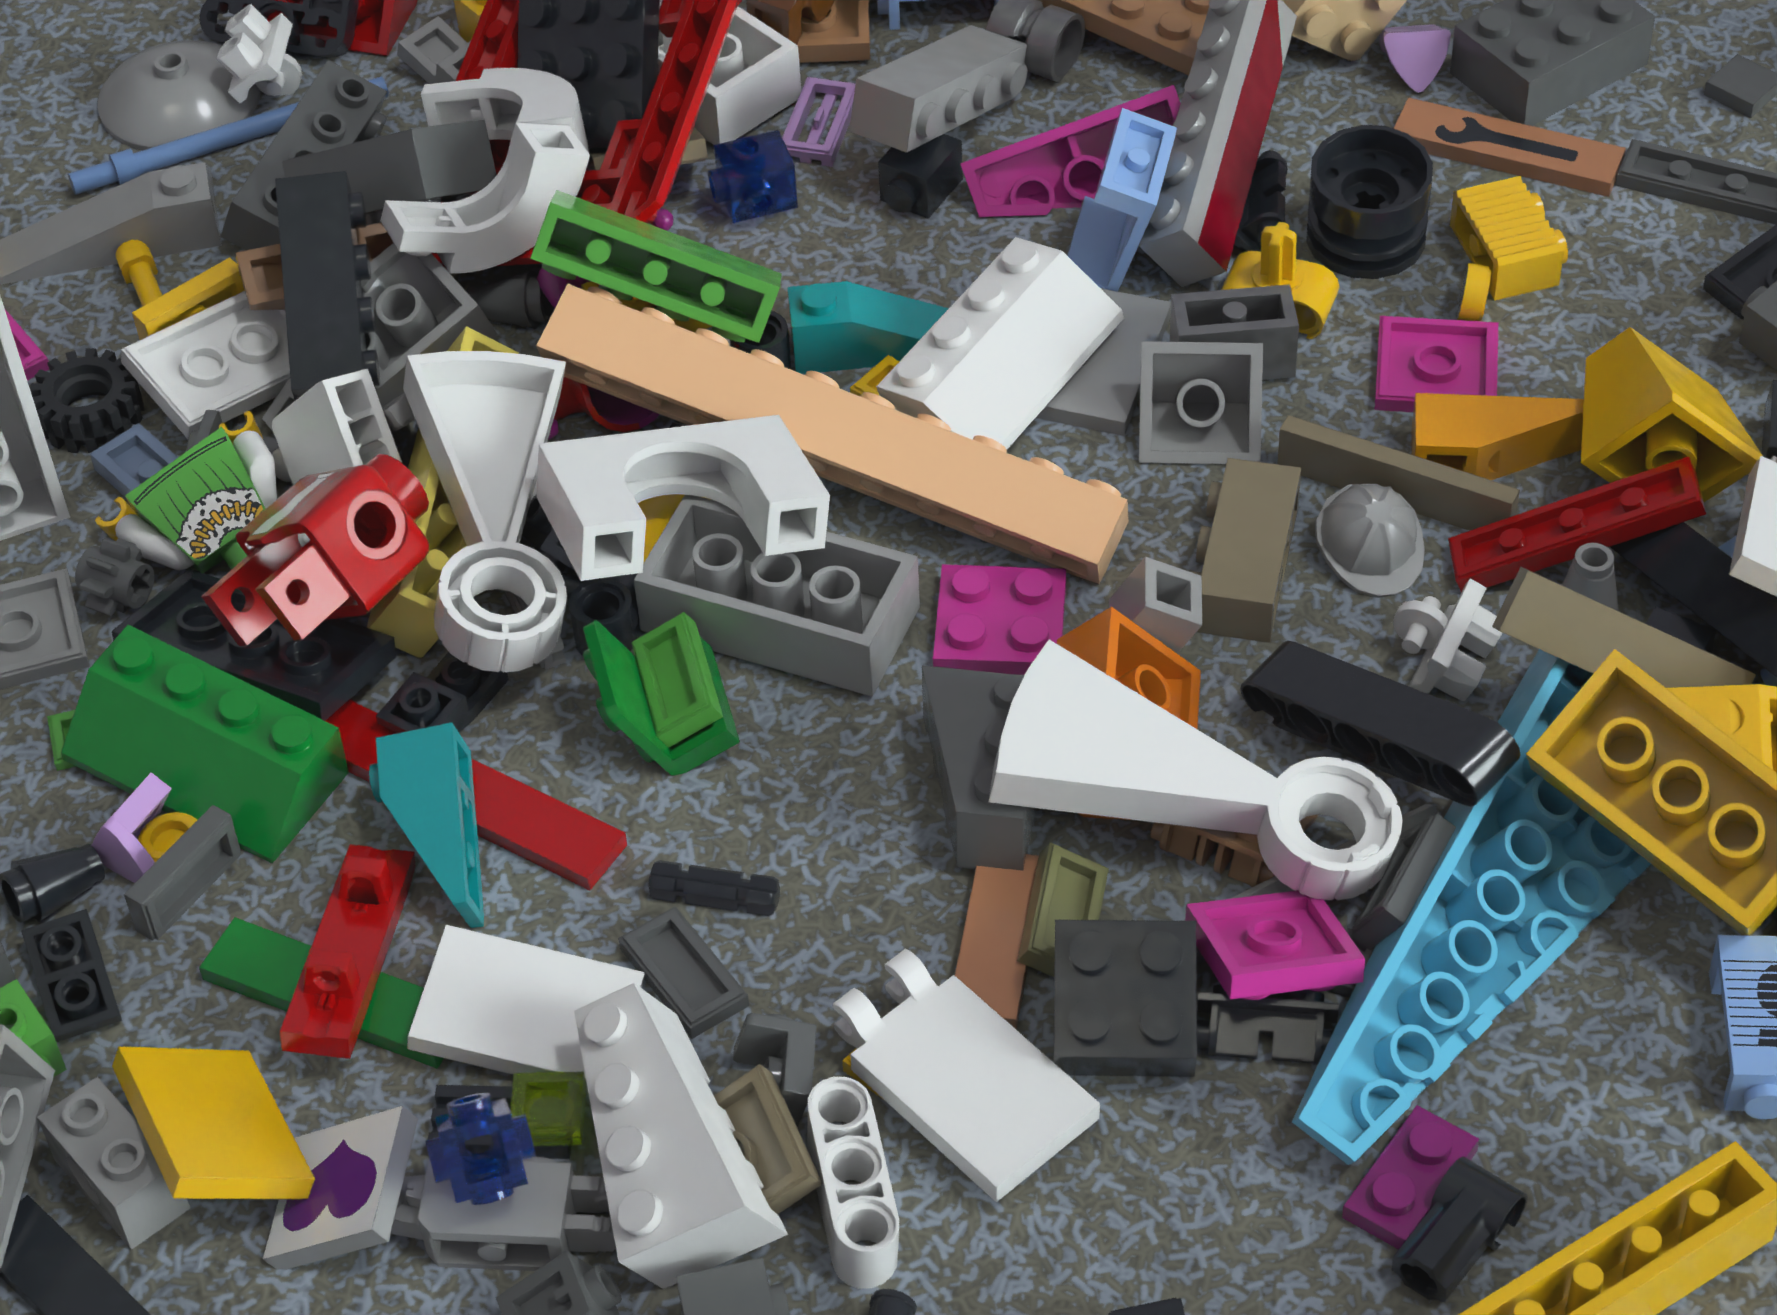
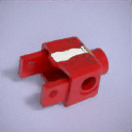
M386 454L376 455L366 465L307 475L236 534V540L247 556L201 597L238 646L249 645L276 619L280 621L293 640H302L324 620L366 615L424 560L429 552V542L415 523L428 511L429 501L426 491L416 476L405 465ZM305 533L310 541L302 547L298 540V534ZM235 589L242 591L246 600L245 607L240 612L231 603V596Z

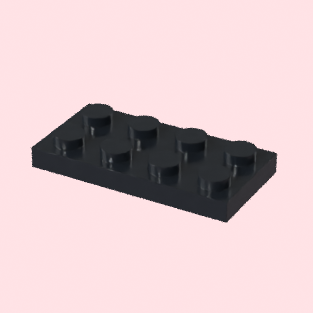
M192 569L185 571L112 630L114 641L127 625H131L324 721L396 658L394 636L339 618L324 620L302 640H293L280 621L276 619L249 645L238 646L201 597L220 579ZM235 589L231 596V603L239 612L245 607L246 600L243 592Z

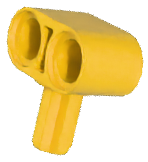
M1278 222L1276 226H1266L1261 234V252L1247 251L1240 253L1235 258L1221 290L1290 284L1299 323V332L1308 334L1307 339H1314L1322 332L1340 288L1338 279L1332 271L1323 265L1296 259L1297 235L1289 230L1287 223Z

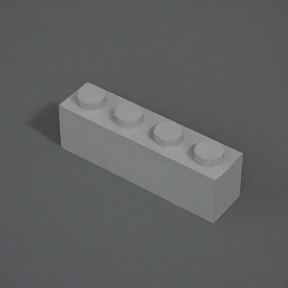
M969 25L856 78L849 132L901 151L909 152L1015 98L1023 89L1027 78V67L1024 64L1027 44Z

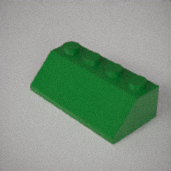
M127 625L89 668L61 751L63 760L130 794L135 791L150 773H153L172 788L162 807V810L167 813H185L198 820L212 805H215L231 814L240 849L272 864L349 773L338 727L131 625Z

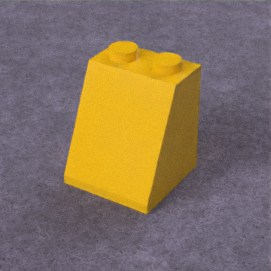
M1627 328L1586 358L1581 463L1609 483L1689 456L1696 471L1703 502H1706L1749 474L1760 455L1763 456L1718 389L1633 328Z

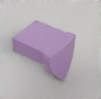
M1434 24L1386 27L1380 33L1381 51L1387 54L1388 60L1400 78L1411 89L1420 93L1427 88L1441 69L1447 55L1451 33L1449 30Z
M150 773L105 822L91 845L98 853L104 866L134 883L155 863L137 838L144 826L161 812L172 789L153 773Z

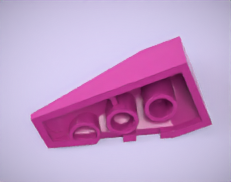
M1175 86L1163 88L960 163L979 217L1048 215L1052 208H1081L1085 196L1095 198L1115 124L1122 108L1173 126L1181 104Z

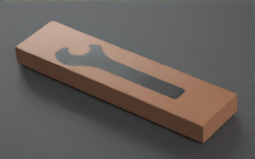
M1409 97L1394 126V129L1408 133L1421 143L1430 155L1607 197L1610 196L1626 151V148Z

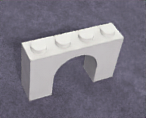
M779 415L539 444L536 497L580 581L643 573L646 517L638 503L662 495H694L712 499L728 506L743 519L764 556L825 548L830 494Z

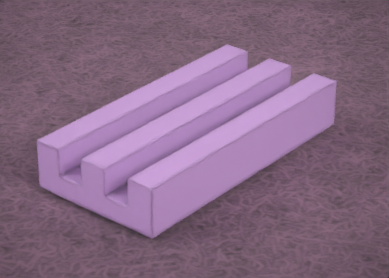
M807 77L778 146L779 159L790 161L791 156L799 157L801 163L811 164L812 160H820L822 166L832 167L851 120L856 84ZM817 92L826 93L814 118V124L807 141H798ZM838 95L843 96L824 145H821L819 142Z

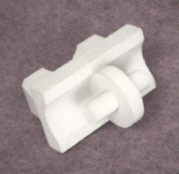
M250 4L227 22L225 32L231 38L219 49L217 60L233 75L228 93L238 103L247 99L249 89L254 84L257 85L260 91L272 96L292 95L299 88L302 78L301 67L296 59L285 53L293 24L282 13L268 22Z
M1470 578L1465 584L1457 603L1449 605L1444 613L1440 610V601L1432 596L1425 597L1423 601H1407L1399 606L1393 619V626L1399 637L1403 639L1402 648L1411 654H1417L1420 649H1426L1409 687L1429 694L1433 687H1436L1461 701H1465L1477 687L1486 669V665L1458 650V647L1462 645L1479 656L1486 658L1502 635V632L1492 627L1497 616L1479 605L1486 587Z

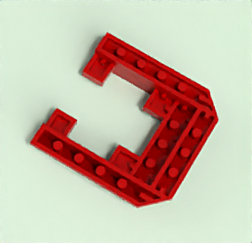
M519 0L486 1L455 81L480 79L484 69L517 68ZM740 0L662 1L659 9V31L667 38L672 37L644 116L642 119L617 122L600 170L585 171L576 197L645 222L663 207L672 189ZM489 140L496 175L506 160L511 140ZM532 247L512 260L497 266L542 263L530 259L534 249ZM431 253L446 269L438 254Z

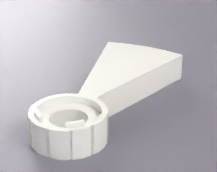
M445 351L407 355L403 390L467 547L452 555L442 568L434 612V628L439 639L443 640L442 644L450 654L462 662H467L470 666L492 672H499L500 670L502 672H514L533 666V663L537 664L548 657L556 646L561 633L567 602L566 586H564L565 582L560 570L549 558L537 550L520 544L537 481L539 444L547 443L561 394L566 362L526 354L492 351ZM486 590H505L521 597L528 605V608L517 614H494L481 608L473 598Z
M1050 639L1028 668L1012 700L993 767L989 796L990 803L1257 835L1260 854L1268 869L1283 884L1295 891L1299 890L1301 894L1324 900L1354 898L1367 892V889H1371L1382 879L1399 841L1403 822L1400 807L1397 805L1398 801L1391 788L1380 777H1376L1375 773L1361 764L1348 760L1342 761L1340 758L1333 757L1310 758L1291 765L1276 778ZM1318 814L1332 816L1343 822L1353 832L1356 844L1350 848L1340 850L1323 848L1308 838L1303 832L1299 821L1307 816Z

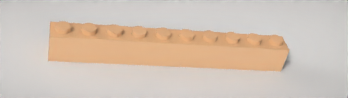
M567 284L536 345L542 358L566 362L564 377L687 425L779 415L818 476L1052 568H1064L1066 573L1100 584L1129 522L1127 499L1121 497V493L1108 483L1095 479H1089L1084 483L1064 475V471L1059 466L1046 459L1032 457L1030 461L1016 457L1007 453V449L1002 444L991 438L976 435L973 439L951 432V428L945 422L934 416L918 414L915 418L895 410L891 402L877 394L863 392L861 396L840 389L836 381L816 371H807L805 375L785 368L783 362L770 353L757 349L752 350L750 354L731 347L725 338L713 331L698 328L696 332H692L676 326L669 316L656 309L644 307L640 312L622 305L616 296L598 287L592 286L586 291Z

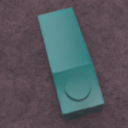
M847 281L787 287L795 370L798 373L806 374L807 371L820 373L871 368L876 366L887 355L901 361L949 308Z
M452 722L377 737V763L371 764L369 767L370 785L375 800L378 803L384 802L469 927H484L471 750Z

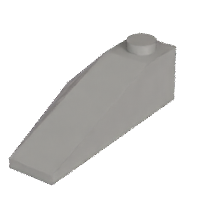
M206 162L185 166L177 165L168 169L147 172L0 239V285L118 264L115 258L116 250L122 243L129 240L144 242L149 247L153 258L222 246L211 168Z

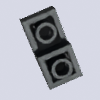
M448 652L427 677L413 672L376 715L379 725L396 733L452 722L458 732H460L480 714L509 680L508 674L501 670L499 672L480 670L468 665L467 662H462Z
M87 909L21 930L36 977L35 981L56 1043L122 1021Z

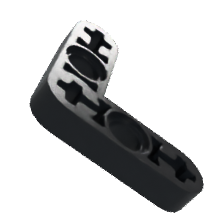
M207 0L202 5L199 14L200 26L203 32L210 39L225 43L231 37L225 32V26L217 24L219 14H226L228 10L232 14H237L250 4L266 20L272 13L282 11L293 24L286 53L336 58L346 54L352 46L359 0H303V4L274 0ZM329 22L330 27L337 29L336 39H327L326 43L320 38L303 35L304 24L311 27L325 28Z

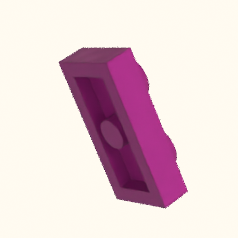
M1416 1105L1344 1204L1342 1218L1399 1249L1430 1211L1435 1191L1449 1168L1460 1157L1464 1156L1471 1160L1476 1154L1479 1138Z

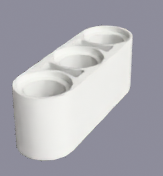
M831 1077L822 1080L814 1086L808 1096L807 1148L823 1183L816 1190L834 1270L837 1276L847 1285L858 1289L874 1288L884 1284L893 1275L897 1267L899 1216L871 1097L867 1089L858 1081L848 1077ZM832 1122H845L847 1124L835 1125ZM847 1180H857L862 1183L853 1185L846 1184L843 1182ZM866 1240L875 1242L877 1244L872 1246H861L855 1244V1242Z

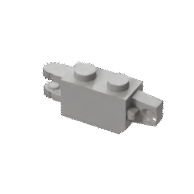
M462 1154L454 1158L429 1157L426 1175L404 1177L390 1233L422 1239L427 1255L438 1267L536 1271L565 1251L569 1253L570 1251H603L605 1253L606 1251L613 1252V1250H616L611 1217L576 1215V1212L600 1214L608 1212L610 1214L604 1179L598 1176H574L572 1163H560L543 1157H532L524 1161L488 1160L472 1154Z

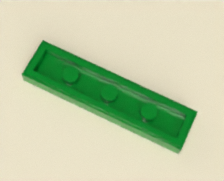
M234 917L199 969L202 979L287 1012L311 945ZM380 972L357 1039L438 1069L444 1059L443 1057L407 1049L408 1034L424 988Z

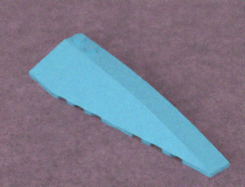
M1540 649L1497 722L1511 734L1518 744L1521 753L1519 760L1476 805L1470 807L1455 801L1452 802L1444 816L1447 821L1456 827L1405 923L1375 946L1364 968L1363 982L1356 984L1292 1120L1293 1124L1347 1165L1354 1163L1411 1106V1102L1428 1085L1434 1083L1451 1066L1450 1063L1493 1024L1492 1021L1502 1010L1512 1004L1579 937V933L1594 918L1601 915L1616 900L1615 897L1651 864L1531 769L1526 753L1593 675L1589 671Z

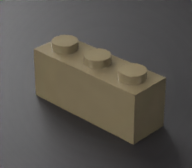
M1228 458L1223 481L1211 482L1206 517L1214 519L1212 527L1201 526L1196 563H1203L1202 572L1191 571L1201 575L1202 626L1197 632L1271 643L1299 507L1301 467Z

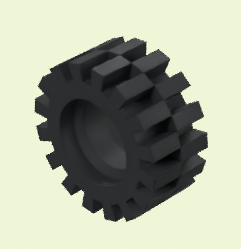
M86 348L85 357L77 358L75 350L65 353L66 362L61 363L55 357L47 363L50 373L40 369L35 375L37 383L30 384V391L45 439H50L51 445L57 449L66 444L68 452L78 453L80 446L86 445L88 453H91L98 449L97 443L111 441L117 434H122L130 429L132 424H140L143 419L141 411H144V402L138 381L121 363V357L116 359L115 352L105 350L102 356L98 357L96 348ZM105 395L104 398L91 405L81 407L69 406L72 402L84 396Z

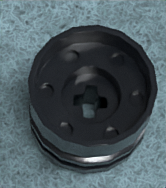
M1359 125L1342 129L1321 142L1312 156L1306 243L1317 261L1330 271L1351 278L1379 279L1396 275L1417 262L1426 244L1428 208L1430 207L1433 162L1421 143L1408 133L1379 125Z

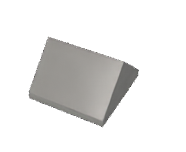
M1141 341L1139 463L1226 464L1228 458L1261 462L1263 343Z

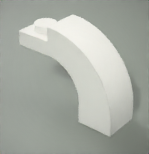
M525 68L484 69L480 79L425 84L421 92L428 127L485 119L489 140H511L515 123L569 125L589 153L576 90L568 81L557 75Z
M515 123L506 160L496 177L482 190L470 197L453 202L385 200L381 222L399 252H406L414 256H428L431 253H437L450 274L468 273L492 268L512 260L535 246L550 201L556 190L575 197L577 196L590 154L569 125Z

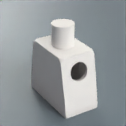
M368 368L316 383L277 415L272 422V430L279 446L272 454L275 462V475L284 482H292L293 485L307 475L366 465L378 454L389 455L402 463Z

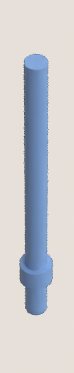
M382 76L368 80L386 90L385 98L389 97L388 88ZM299 102L133 153L130 148L110 154L109 161L68 173L74 194L77 195L115 182L121 185L141 176V174L278 132Z

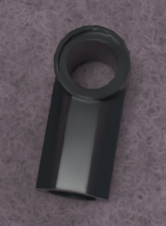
M1460 1157L1449 1168L1438 1185L1432 1198L1430 1211L1393 1256L1392 1270L1401 1278L1404 1285L1428 1300H1439L1445 1303L1487 1247L1492 1250L1499 1248L1501 1244L1495 1240L1507 1224L1512 1227L1517 1225L1526 1207L1528 1195L1468 1158Z

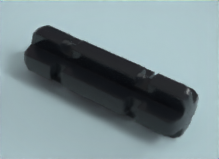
M663 860L654 862L648 881L650 896L656 900L676 902L677 897L681 896L685 897V904L738 911L739 905L747 906L746 913L765 916L775 913L780 898L779 880L773 876L751 874L750 880L743 879L744 872L690 865L689 870L686 871L682 870V863Z

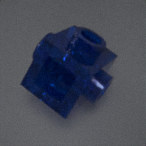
M779 130L713 145L716 169L708 170L710 190L716 204L725 203L733 223L798 208L795 165Z
M489 1093L465 1096L447 1104L449 1113L435 1116L439 1137L425 1141L435 1182L439 1183L450 1180L456 1203L471 1200L473 1205L496 1202L511 1196L514 1193L513 1188L528 1184L523 1160L536 1157L530 1129L525 1114L512 1117L505 1098L491 1101ZM490 1134L492 1137L491 1146L481 1154L471 1153L465 1148V1140Z

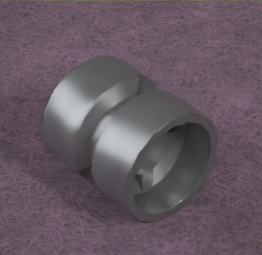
M998 0L990 15L986 30L1027 44L1024 60L1027 71L1060 82L1078 60L1085 36V22L1080 14L1054 5L1044 8L1039 0Z

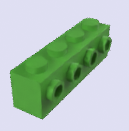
M556 190L550 201L530 258L542 263V268L551 274L571 280L576 279V276L595 282L599 284L598 288L610 292L619 299L631 301L633 297L656 305V310L670 318L679 321H689V318L711 325V330L720 336L737 342H745L746 339L757 343L760 342L780 289L782 273L559 190Z

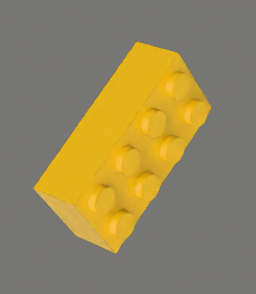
M1614 648L1526 753L1529 765L1534 772L1741 935H1753L1777 906V773Z

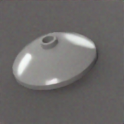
M183 40L152 46L125 60L104 82L98 96L97 105L103 127L113 138L129 147L146 150L251 117L258 105L261 91L254 84L249 89L247 99L238 103L228 93L233 75L217 60L219 49L222 46L206 41Z

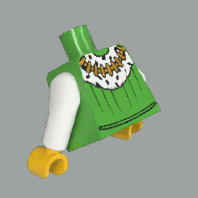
M250 411L244 412L247 423L243 428L236 431L228 430L225 423H221L219 429L127 493L125 496L130 505L123 498L117 497L114 502L121 509L119 515L111 521H103L98 516L95 519L97 525L110 539L116 541L120 538L134 543L141 549L143 558L175 570H183L193 566L199 572L204 573L223 560L232 570L247 556L238 544L236 534L277 500L274 458L263 441L262 433L253 414Z

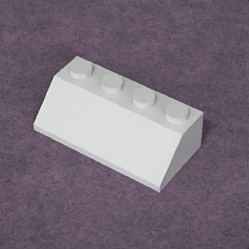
M1015 237L876 388L879 396L891 402L897 411L915 418L918 414L934 416L945 422L951 428V432L973 439L976 435L985 436L999 442L1008 449L1124 319L1123 312L1063 251Z

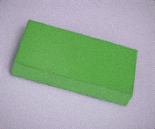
M685 612L631 642L656 735L667 747L675 745L723 717L696 622Z

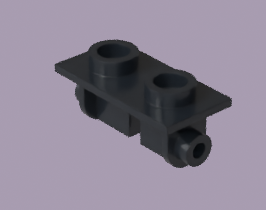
M1265 151L1257 159L1234 242L1235 246L1242 251L1261 252V234L1265 227L1276 226L1278 222L1286 223V197L1281 192L1286 190L1287 162L1276 151Z
M1221 984L1213 986V993L1198 992V1012L1211 1013V1021L1197 1020V1048L1209 1049L1208 1056L1257 1059L1259 1033L1273 1034L1271 1060L1318 1064L1334 1032L1333 1030H1323L1324 1022L1337 1023L1339 1003L1325 1002V995L1323 993L1311 990L1283 993V999L1264 998L1260 1000H1247L1239 998L1230 1000Z

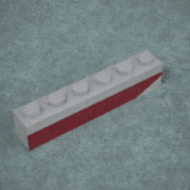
M1282 0L1209 1L1205 23L1197 42V50L1189 77L1185 83V90L1177 118L1173 124L1174 127H1177L1158 202L1139 243V247L1181 287L1227 271L1297 15Z

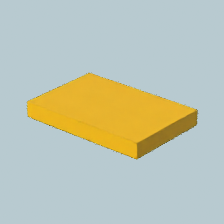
M118 1046L112 1068L174 1199H308L315 1177L249 1050Z

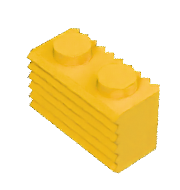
M1521 176L1453 192L1450 227L1472 264L1489 266V270H1491L1489 292L1494 301L1559 286L1562 264H1565L1568 260V247L1565 237L1559 229L1553 230V227L1550 228L1549 220H1545L1544 206L1540 196L1536 192L1530 193V190L1527 191L1526 183H1522Z

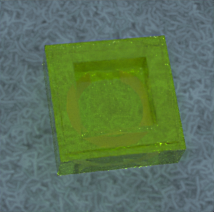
M584 1072L514 1073L509 1136L512 1146L582 1145L586 1098Z

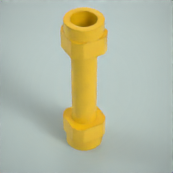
M129 240L122 243L116 250L115 258L126 284L133 283L143 307L162 296L154 276L157 275L158 269L149 247L144 242Z

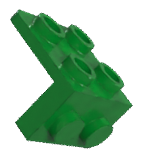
M597 620L583 627L588 649L583 651L584 661L592 676L597 680L601 694L596 699L598 712L611 731L616 733L621 730L632 740L636 750L646 762L656 761L671 776L689 772L740 742L713 649L701 636L700 639L723 717L675 745L667 747L656 735L635 655Z

